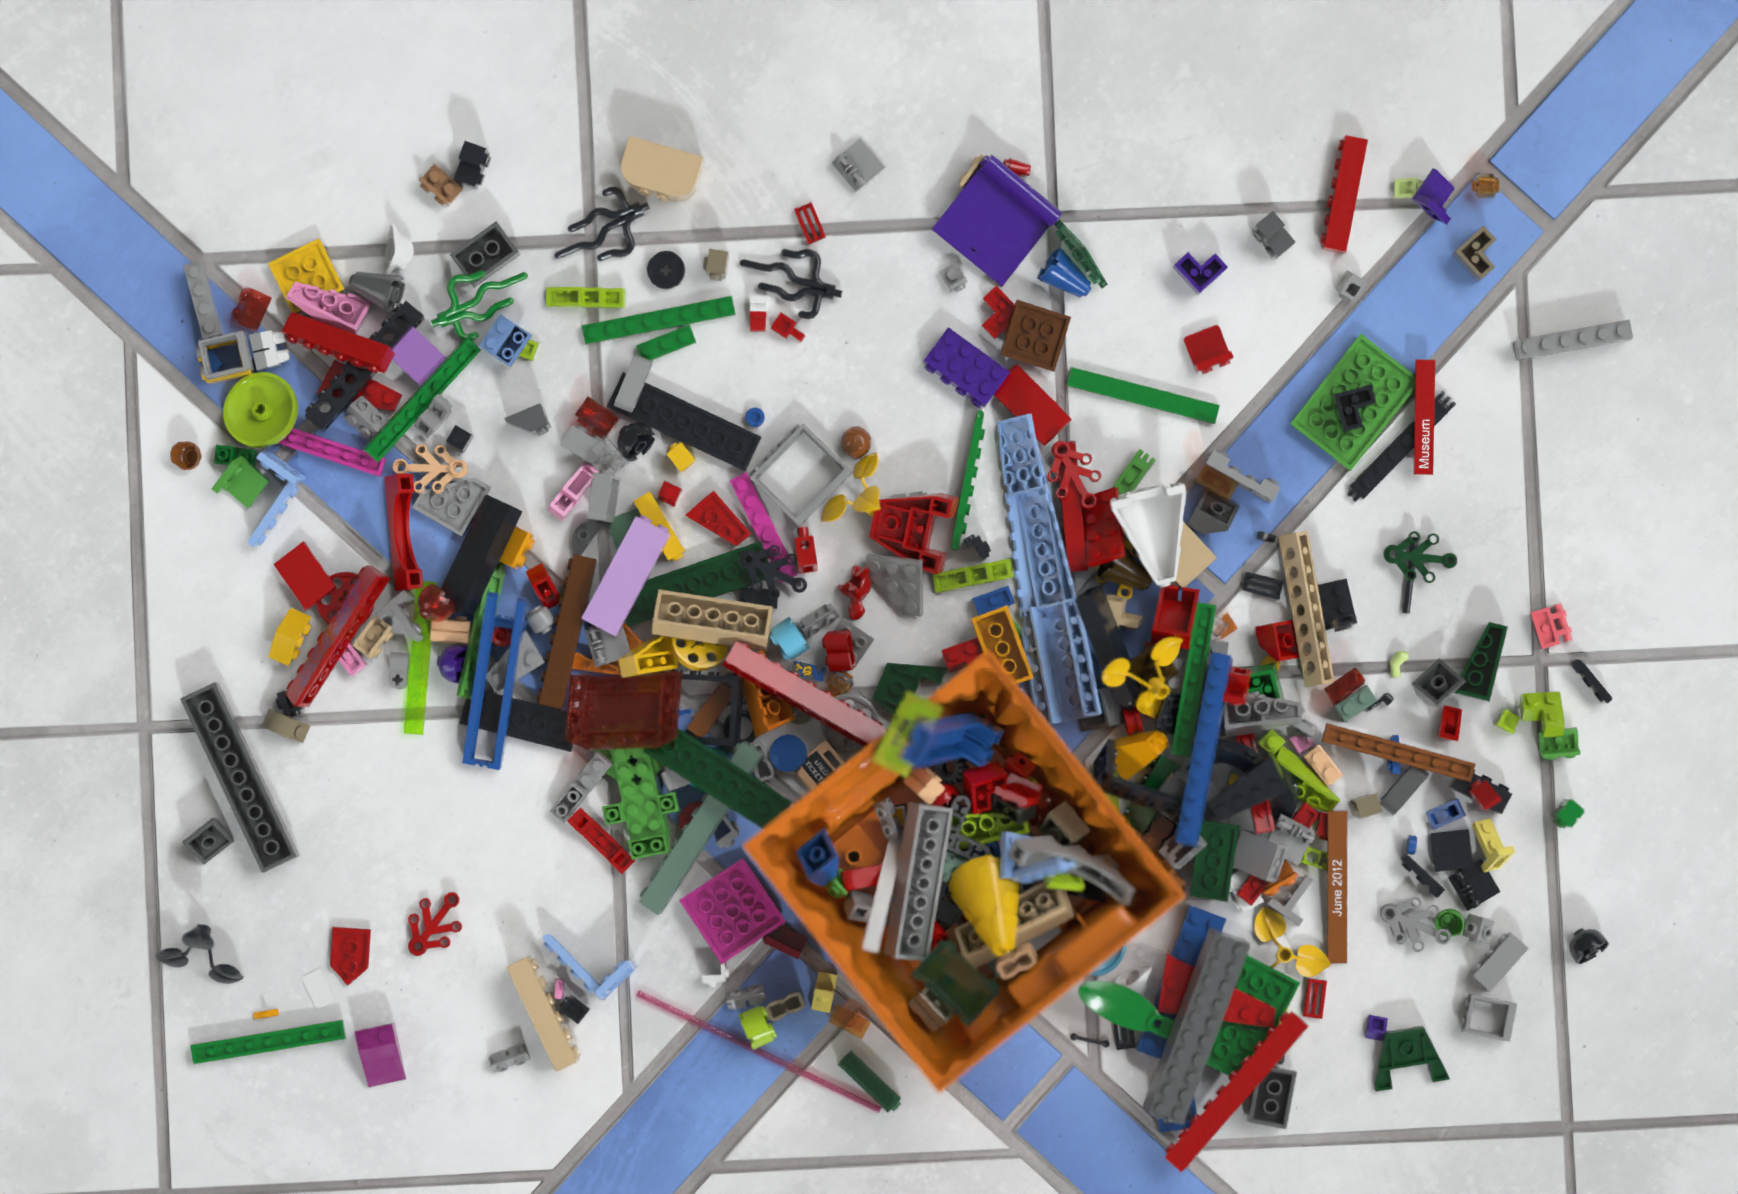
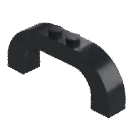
M1218 739L1213 765L1225 763L1246 773L1265 756L1239 742ZM1190 759L1189 764H1188V766H1187V768H1186L1187 770L1190 769L1191 759ZM1279 764L1289 784L1288 791L1277 795L1278 801L1274 806L1272 816L1279 819L1282 814L1291 819L1299 801V788L1291 773Z

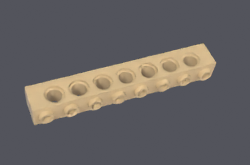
M1308 531L1278 536L1305 687L1333 683L1335 681Z

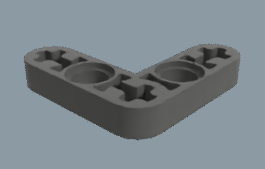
M960 794L956 796L950 808L957 811L959 807L957 801L962 799L965 800L967 806H963L960 813L953 811L952 816H957L960 819V823L957 826H950V830H956V833L951 831L950 839L952 840L948 841L947 849L972 860L979 857V853L975 851L973 855L970 854L973 845H976L975 850L981 852L984 849L986 855H991L990 848L987 845L959 834L970 809L971 801L967 795ZM967 841L970 844L969 850H960L959 843Z

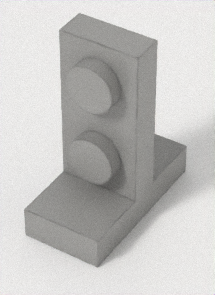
M403 590L375 614L379 620L385 622L395 616L409 637L414 641L420 642L424 638L421 633L422 628L417 622H413L411 619L412 614L406 608L415 597L411 592Z
M1308 875L1300 876L1294 884L1296 886L1295 890L1292 893L1289 891L1283 899L1284 905L1272 897L1269 898L1266 904L1297 926H1300L1303 919L1291 910L1313 879Z

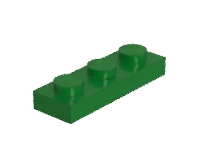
M686 325L638 344L636 347L640 357L652 361L697 342L690 325Z

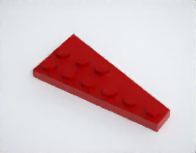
M1168 954L1165 956L1158 1011L1177 1014L1194 967ZM1234 988L1222 1021L1272 1028L1276 1008Z

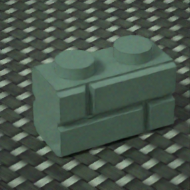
M1364 685L1341 702L1335 704L1333 708L1341 720L1346 722L1375 703L1377 699L1370 688Z

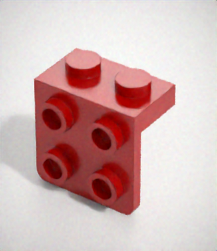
M1218 325L1184 338V344L1196 374L1202 372V375L1213 371L1212 367L1217 365L1220 368L1231 364L1230 360L1234 358L1232 352L1228 350Z

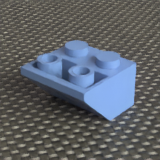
M500 314L479 346L511 367L532 335Z

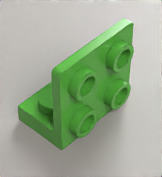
M239 456L230 463L211 489L217 494L222 490L228 491L246 508H249L269 483V479L245 458Z

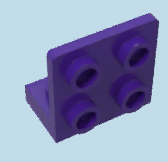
M1432 168L1412 200L1432 219L1447 225L1451 218L1446 214L1447 210L1443 206L1455 188L1437 169Z

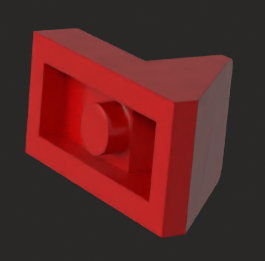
M1443 706L1440 725L1436 733L1439 737L1458 741L1462 709Z

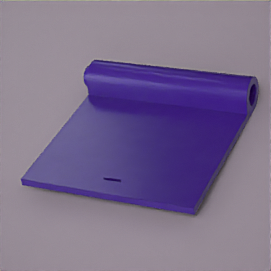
M991 154L990 156L985 155L979 163L981 165L931 230L1002 287L1046 230L1060 218L1062 211Z

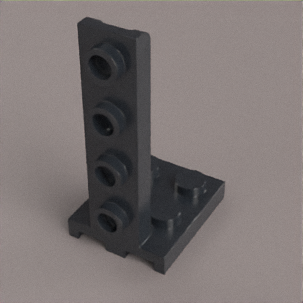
M1347 578L1318 585L1325 630L1334 629L1335 632L1353 628L1352 624H1356L1357 620Z
M1108 739L1092 765V779L1102 792L1174 816L1181 805L1180 798L1114 776L1117 763H1115L1117 749H1115L1116 741Z

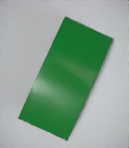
M216 444L214 464L229 466L233 460L242 456L255 467L257 450Z

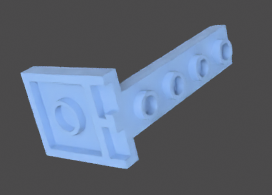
M270 451L259 453L257 459L260 460L259 464L268 470L271 468L276 472L275 475L283 481L287 479L288 483L249 538L248 544L252 547L263 544L267 538L266 532L268 529L272 530L277 523V516L279 513L283 514L288 507L286 503L290 497L293 499L299 491L297 487L306 478Z
M1008 831L1001 833L1000 878H1009L1012 881L1034 884L1036 880H1042L1045 876H1055V873H1066L1067 870L1075 868V861H1063L1059 857L1030 866L1019 867L1009 856L1015 839L1031 837Z
M546 934L542 937L545 941L544 946L550 952L554 950L559 955L557 959L564 966L568 964L571 967V974L576 979L581 978L585 982L583 986L590 993L594 991L595 995L601 999H606L637 968L632 961L622 960L615 966L616 971L612 975H606L601 980L602 985H600L554 936Z

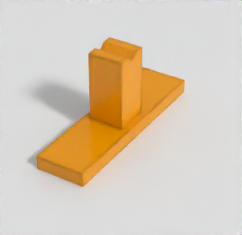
M278 1009L254 1012L253 1015L254 1019L278 1016L279 1011Z

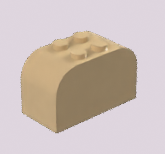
M629 136L621 162V172L626 183L631 188L638 190L640 195L650 197L652 194L658 197V200L664 202L669 200L685 201L696 192L704 166V159L699 155Z

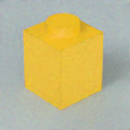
M675 442L667 449L669 452L666 455L681 473L696 462L681 442L679 444Z

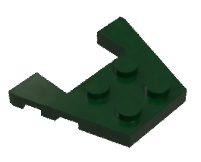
M887 663L873 699L894 717L906 692L910 691L915 694L922 677L941 684L947 668Z
M1423 1025L1386 1031L1384 1033L1374 1085L1376 1092L1393 1089L1390 1070L1428 1063L1432 1082L1450 1080Z

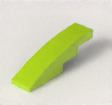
M546 287V307L625 308L626 289Z
M1004 559L932 574L935 593L1013 578L1014 574L1011 559Z

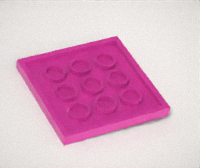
M744 858L679 900L721 965L786 923Z

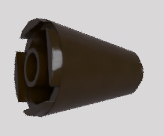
M1126 551L1125 557L1100 564L1097 571V576L1101 580L1140 591L1148 589L1152 584V579L1146 569Z

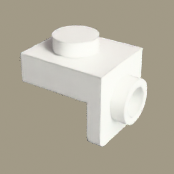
M725 963L722 964L721 974L702 975V983H707V987L718 986V982H726V977H730L729 966H725Z

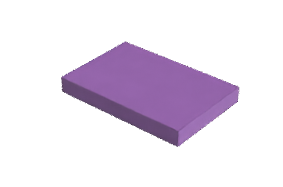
M413 326L391 348L395 353L392 360L420 386L446 359Z

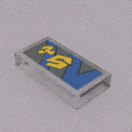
M796 658L791 661L789 671L797 673L802 680L825 685L829 667Z

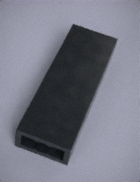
M485 494L436 597L443 601V606L451 610L455 607L454 611L465 615V613L474 615L523 511Z
M1102 584L1085 589L1075 599V602L1103 673L1113 660L1124 658L1128 661L1130 656ZM1126 676L1124 683L1119 686H1108L1115 706L1122 705L1126 707L1133 704V701L1138 698L1142 691L1140 683L1130 676Z

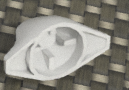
M390 224L385 253L384 274L388 275L394 269L405 270L406 264L410 262L414 254L411 241L402 236L396 226Z
M1149 964L1130 969L1119 974L1109 982L1123 985L1143 995L1146 988L1151 986L1148 976L1152 971V967Z

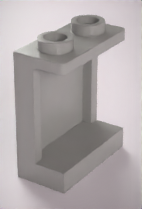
M1241 830L1237 839L1233 868L1265 881L1277 883L1289 846L1255 835L1252 831Z

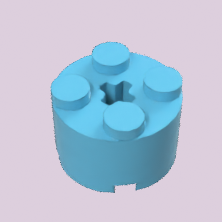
M787 617L770 629L769 637L775 645L779 644L781 646L780 652L786 661L789 659L793 661L811 647L809 644L805 645V637L794 622L789 623L791 618Z

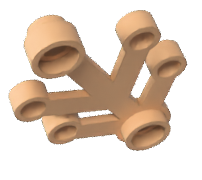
M419 444L416 447V453L429 464H407L404 459H397L393 463V470L396 474L429 472L420 481L414 483V491L418 494L423 493L425 486L440 473L447 474L440 481H435L432 484V489L436 494H441L444 491V486L453 478H462L468 471L467 464L463 460H455L447 452L445 446L441 444L435 447V453L438 457H443L449 465H441L428 452L424 444ZM421 448L425 449L423 453H419ZM443 448L444 452L438 453V450ZM400 466L405 467L403 471L398 470ZM457 467L462 468L460 472H456L455 469ZM417 485H422L420 490L416 489ZM441 485L439 490H435V487Z

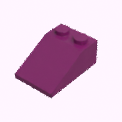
M395 1022L354 1032L368 1087L406 1079Z

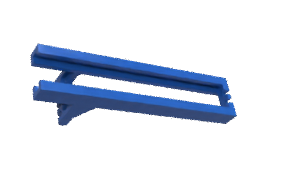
M489 592L486 598L462 763L474 766L479 764L480 767L487 766L490 769L500 770L504 758L520 645L528 624V620L524 619L527 598H517L513 620V617L508 618V616L502 618V615L499 614L496 616L499 593ZM497 626L513 630L493 761L475 758L493 630Z

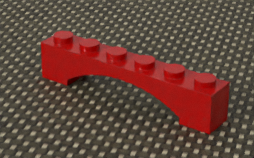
M413 474L385 476L384 482L395 591L424 588L422 569H419L415 560L409 530L410 502L412 493H415Z

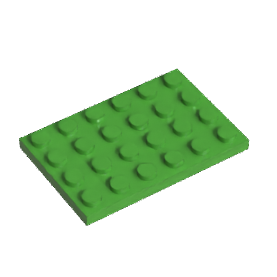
M1360 334L1290 425L1351 471L1415 389V375ZM1372 385L1376 404L1358 409L1363 427L1342 433L1332 396Z

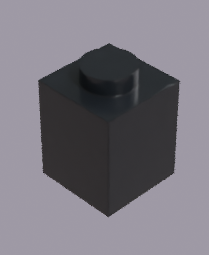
M455 425L446 442L465 453L474 436Z

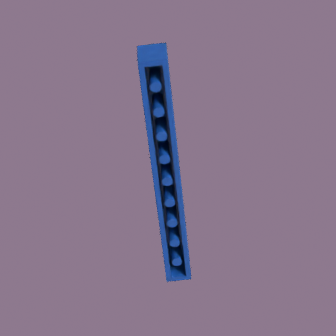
M1215 652L1211 654L1176 842L1179 845L1198 848L1225 707L1223 698L1228 687L1229 672L1233 665L1231 655Z

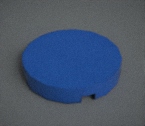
M786 734L774 741L769 755L771 763L775 768L785 773H792L798 771L805 764L808 750L802 739L795 735Z

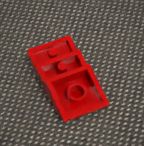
M1016 363L1009 370L1010 374L994 396L1014 417L1032 414L1036 438L1045 446L1072 419Z

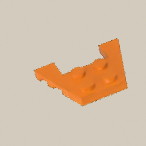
M624 623L623 627L631 651L643 643V641ZM577 652L575 654L572 669L622 676L619 660L595 667L593 659L591 660Z

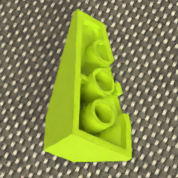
M1281 746L1274 754L1278 764L1286 768L1296 780L1299 788V800L1326 813L1327 810H1333L1340 802V799L1297 755L1284 746Z

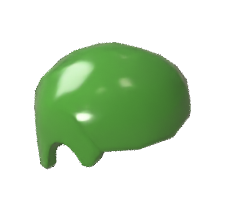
M1444 909L1435 917V929H1447L1451 933V937L1461 935L1465 928L1464 918L1455 909Z

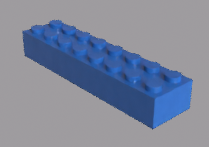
M1188 905L1170 956L1195 967L1208 929L1212 928L1222 931L1226 918ZM1162 979L1160 981L1159 987L1157 989L1155 998L1152 1003L1157 1010L1159 1005ZM1159 1012L1160 1014L1172 1020H1175L1177 1015L1173 1013ZM1155 1020L1153 1024L1159 1026L1161 1021ZM1142 1031L1136 1050L1160 1059L1167 1039L1151 1031Z

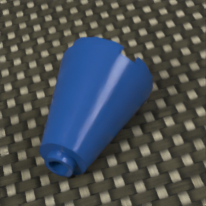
M1061 248L1056 249L1045 262L1044 269L1041 268L1037 279L1041 282L1079 298L1082 296L1086 297L1092 289L1089 279Z

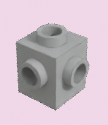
M1468 913L1462 936L1469 937L1468 941L1475 944H1480V941L1488 943L1494 921Z

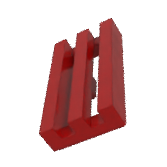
M812 202L794 209L808 245L826 238ZM808 208H810L816 225L821 234V236L819 237L816 234V231L806 210ZM803 211L814 239H810L799 212Z
M1307 978L1303 1017L1323 1019L1327 980ZM1311 983H1315L1310 1014L1308 1013ZM1322 984L1319 1014H1315L1318 986Z

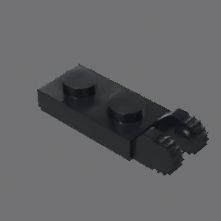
M1579 659L1573 660L1572 667L1574 671L1583 674L1582 680L1589 688L1592 686L1596 690L1594 695L1601 703L1605 701L1607 704L1612 701L1611 695L1583 661Z

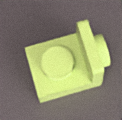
M1418 178L1394 179V198H1413L1422 185V180Z

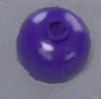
M449 646L438 657L437 666L441 676L447 681L459 684L467 646Z

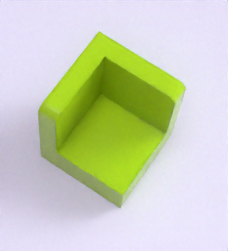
M1503 708L1494 726L1509 734H1514V729L1521 717L1513 714L1507 708Z

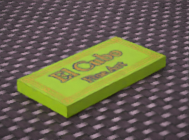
M907 691L872 761L907 777L913 765L901 759L907 744L914 743L915 741L911 736L917 723L938 719L943 708Z

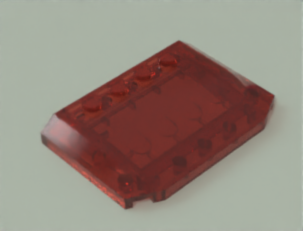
M680 671L661 672V675H637L622 678V676L591 677L589 674L571 675L565 740L584 750L659 748L676 739L682 673Z

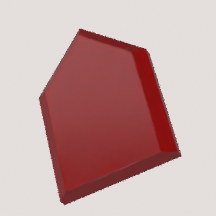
M332 928L330 966L347 986L369 968L371 929Z

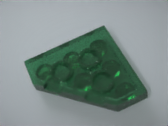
M1059 219L1054 224L1057 229L1055 232L1057 237L1061 241L1064 240L1067 248L1073 252L1071 255L1077 263L1080 262L1084 271L1088 272L1089 275L1087 277L1093 285L1097 283L1101 289L1107 286L1106 280L1087 248Z

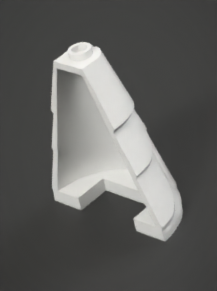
M1172 483L1170 487L1163 486V484L1145 487L1118 495V500L1116 498L1110 500L1112 511L1126 532L1127 538L1137 551V557L1154 583L1159 585V587L1171 585L1170 582L1176 581L1186 499L1185 484Z

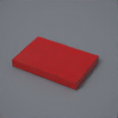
M304 541L273 564L305 610L310 609L337 588Z

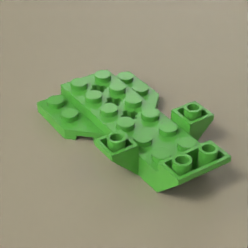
M665 715L590 730L595 754L600 751L613 762L606 773L618 781L622 802L602 806L605 824L611 825L626 821L630 837L628 844L632 860L669 852L670 827L667 813L679 811L676 792L662 793L658 774L663 765L643 752L665 719ZM628 736L629 739H633L631 746L627 743ZM632 755L633 758H637L638 761L635 763V765L633 762H631ZM636 774L642 779V781H639V784L638 781H635Z

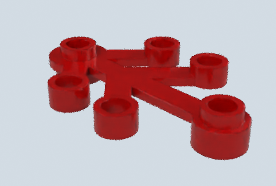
M1064 441L1055 442L1051 447L1054 461L1051 471L1047 473V480L1049 482L1057 481L1061 461L1065 466L1060 488L1055 493L1058 499L1067 497V488L1070 479H1072L1081 496V506L1085 509H1091L1096 504V497L1094 494L1087 492L1079 475L1088 477L1091 482H1098L1101 479V473L1098 470L1092 471L1074 465L1070 458L1080 460V463L1086 466L1092 462V456L1089 453L1083 454L1071 450ZM1062 448L1063 454H1059L1057 449ZM1087 456L1089 462H1084L1083 457ZM1050 473H1054L1056 479H1051ZM1092 473H1096L1098 479H1093ZM1059 490H1063L1065 496H1060ZM1086 498L1091 501L1090 505L1085 504L1084 500Z
M450 892L445 895V904L433 920L430 913L431 900L428 898L420 900L419 905L422 909L425 931L421 936L418 927L420 922L419 915L415 913L409 915L408 922L411 925L412 939L408 943V950L412 955L421 956L429 948H447L450 946L451 940L447 936L441 937L440 940L427 941L431 934L451 931L457 933L462 930V924L459 921L439 925L448 911L459 904L460 897L457 893ZM450 896H454L456 898L455 903L452 904L449 902ZM424 900H427L429 902V906L427 908L422 906V902ZM412 916L417 917L416 923L411 922ZM454 923L459 924V930L453 929ZM442 939L448 940L447 946L442 945ZM416 943L421 944L420 950L415 949L414 946Z

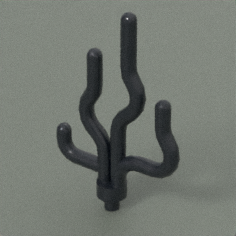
M614 186L604 189L602 195L606 197L615 194L622 209L611 211L602 207L595 208L583 220L569 225L568 231L572 233L588 226L598 215H604L616 220L604 225L595 241L578 242L557 251L554 257L561 259L582 249H597L603 244L610 230L622 225L627 247L622 250L611 249L597 256V260L604 261L611 257L622 258L628 256L635 247L630 224L635 219L644 216V211L650 209L648 203L645 202L640 205L638 201L628 205L621 189Z
M783 249L781 251V255L794 259L811 257L814 261L812 280L796 276L792 268L783 262L764 264L745 259L740 260L742 267L765 272L783 270L793 283L811 287L803 288L794 294H789L783 288L762 282L758 284V289L776 293L786 301H797L806 295L815 296L812 310L810 312L799 311L798 316L800 318L812 319L817 316L822 298L833 300L834 297L841 298L842 290L836 289V285L822 282L820 279L821 258L814 250L792 251Z

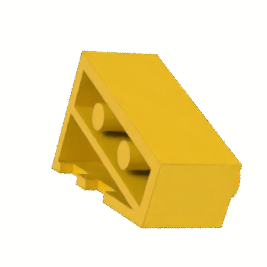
M655 634L619 658L622 678L679 668L678 661L671 650V637Z

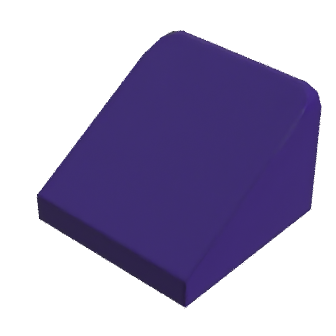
M1369 1015L1365 1038L1383 1041L1384 1033L1387 1031L1388 1018Z

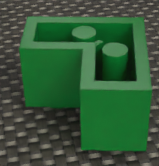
M1275 663L1246 668L1252 669L1248 693L1259 691V694L1265 695V697L1284 699Z

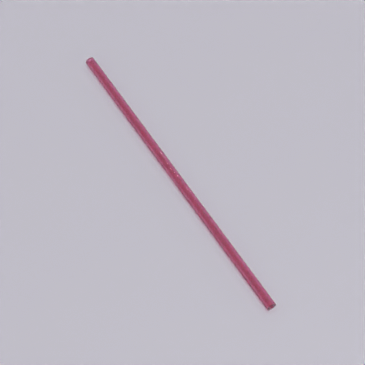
M641 990L636 995V997L878 1114L882 1106L764 1049L757 1048L753 1050L751 1043Z

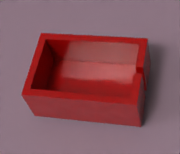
M1169 585L1161 587L1152 628L1151 643L1157 644L1165 638L1178 637L1183 640L1180 648L1189 649L1200 590L1183 587L1181 601H1178L1179 586Z

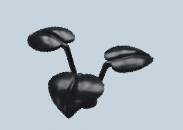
M198 924L192 930L183 934L182 942L188 946L185 952L182 953L178 948H167L158 952L155 956L160 962L179 968L188 964L189 959L186 956L191 948H201L208 950L210 967L212 969L208 975L214 981L230 984L244 978L240 971L232 965H214L212 956L214 940L210 936L211 928L203 924Z

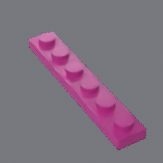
M294 428L283 440L278 442V444L379 477L382 475L387 460L382 458L379 462H376L365 451Z
M747 472L729 480L751 525L762 542L764 550L768 549L771 545H777L780 548L778 556H768L770 562L786 557L788 553ZM771 548V553L773 555L776 554L777 548ZM788 557V562L792 563L790 557ZM794 565L776 568L791 577L798 575Z

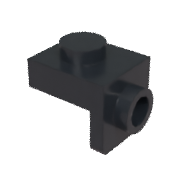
M286 691L277 693L276 704L279 710H283L284 715L294 717L302 714L301 710L305 709V707L296 706L293 708L289 698L285 695Z
M573 995L569 998L566 996L559 1004L562 1007L560 1012L577 1024L582 1021L590 1010L588 1006Z

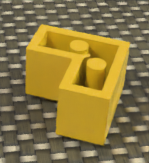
M290 608L275 632L268 657L287 666H290L293 660L296 661L301 652L298 648L303 644L304 635L308 636L311 631L312 625L309 624L312 617Z

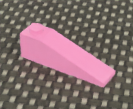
M297 282L293 284L286 297L315 320L354 334L358 333L372 302L356 294L337 293V290L332 289L330 291L321 290L317 286Z

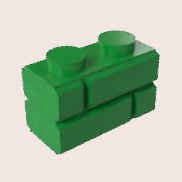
M1564 799L1559 804V808H1556L1551 814L1554 818L1552 822L1563 829L1565 827H1573L1577 822V818L1580 819L1585 811L1573 799Z

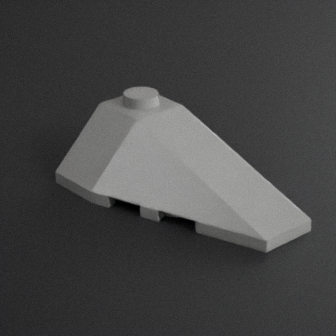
M1249 693L1245 705H1230L1228 702H1225L1224 721L1227 737L1247 735L1303 722L1301 702L1281 698L1274 699L1261 694L1254 695Z

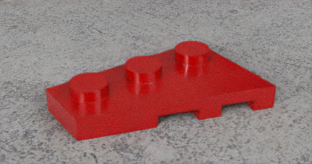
M714 490L685 515L735 546L740 545L751 535Z

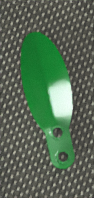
M1099 980L1085 982L1079 987L1078 994L1080 999L1101 1017L1131 1030L1151 1031L1168 1039L1174 1020L1160 1014L1156 1007L1139 993L1120 984ZM1155 1020H1160L1161 1024L1159 1026H1155L1153 1022Z

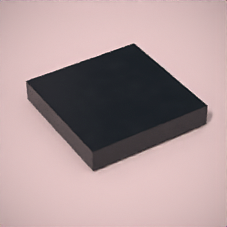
M1469 829L1430 834L1435 872L1474 868Z

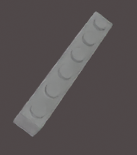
M1629 319L1514 341L1513 344L1516 360L1519 361L1629 341L1633 339Z

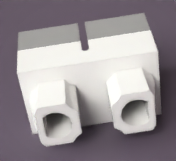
M270 330L249 334L256 369L259 372L268 368L282 366L281 363L290 360L288 349L278 351L277 344L286 342V337L282 332Z

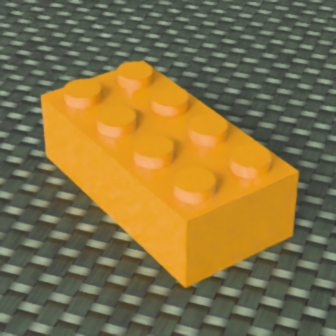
M1008 606L971 619L983 654L990 650L1016 684L1034 678Z

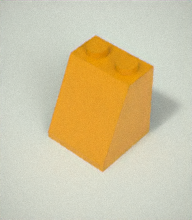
M1156 729L1115 738V749H1117L1115 763H1117L1116 771L1123 779H1130L1170 745L1165 734Z

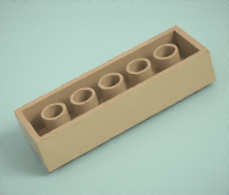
M658 590L652 634L733 646L737 641L738 643L743 642L747 644L749 649L766 651L773 607Z
M1042 882L1019 894L1018 923L1014 948L1075 917L1065 889L1047 888L1045 882ZM969 921L954 929L963 958L973 969L997 958L978 936L975 928Z
M528 956L507 966L510 977L555 1071L558 1072L578 1062L581 1055L577 1045L573 1046L570 1040L573 1036L569 1028H565L562 1023L564 1017L560 1010L557 1011L554 1006L556 1000L553 994H548L546 990L548 984L543 975L540 976L537 971L539 965L536 959Z

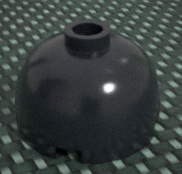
M640 423L625 425L619 431L617 440L619 452L630 462L637 460L636 456L641 452L642 455L646 454L655 441L653 437L655 433Z
M1581 928L1573 934L1575 937L1570 942L1569 950L1576 964H1583L1597 957L1596 953L1599 950L1601 952L1605 951L1609 946V942L1596 929L1584 930Z

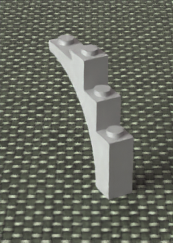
M1051 835L1015 839L1009 856L1019 867L1030 866L1057 857L1062 858L1063 861L1073 860L1075 861V868L1067 870V873L1076 875L1102 888L1123 906L1130 904L1135 891L1133 886L1117 871L1119 864L1109 854L1090 856L1081 845L1062 847Z

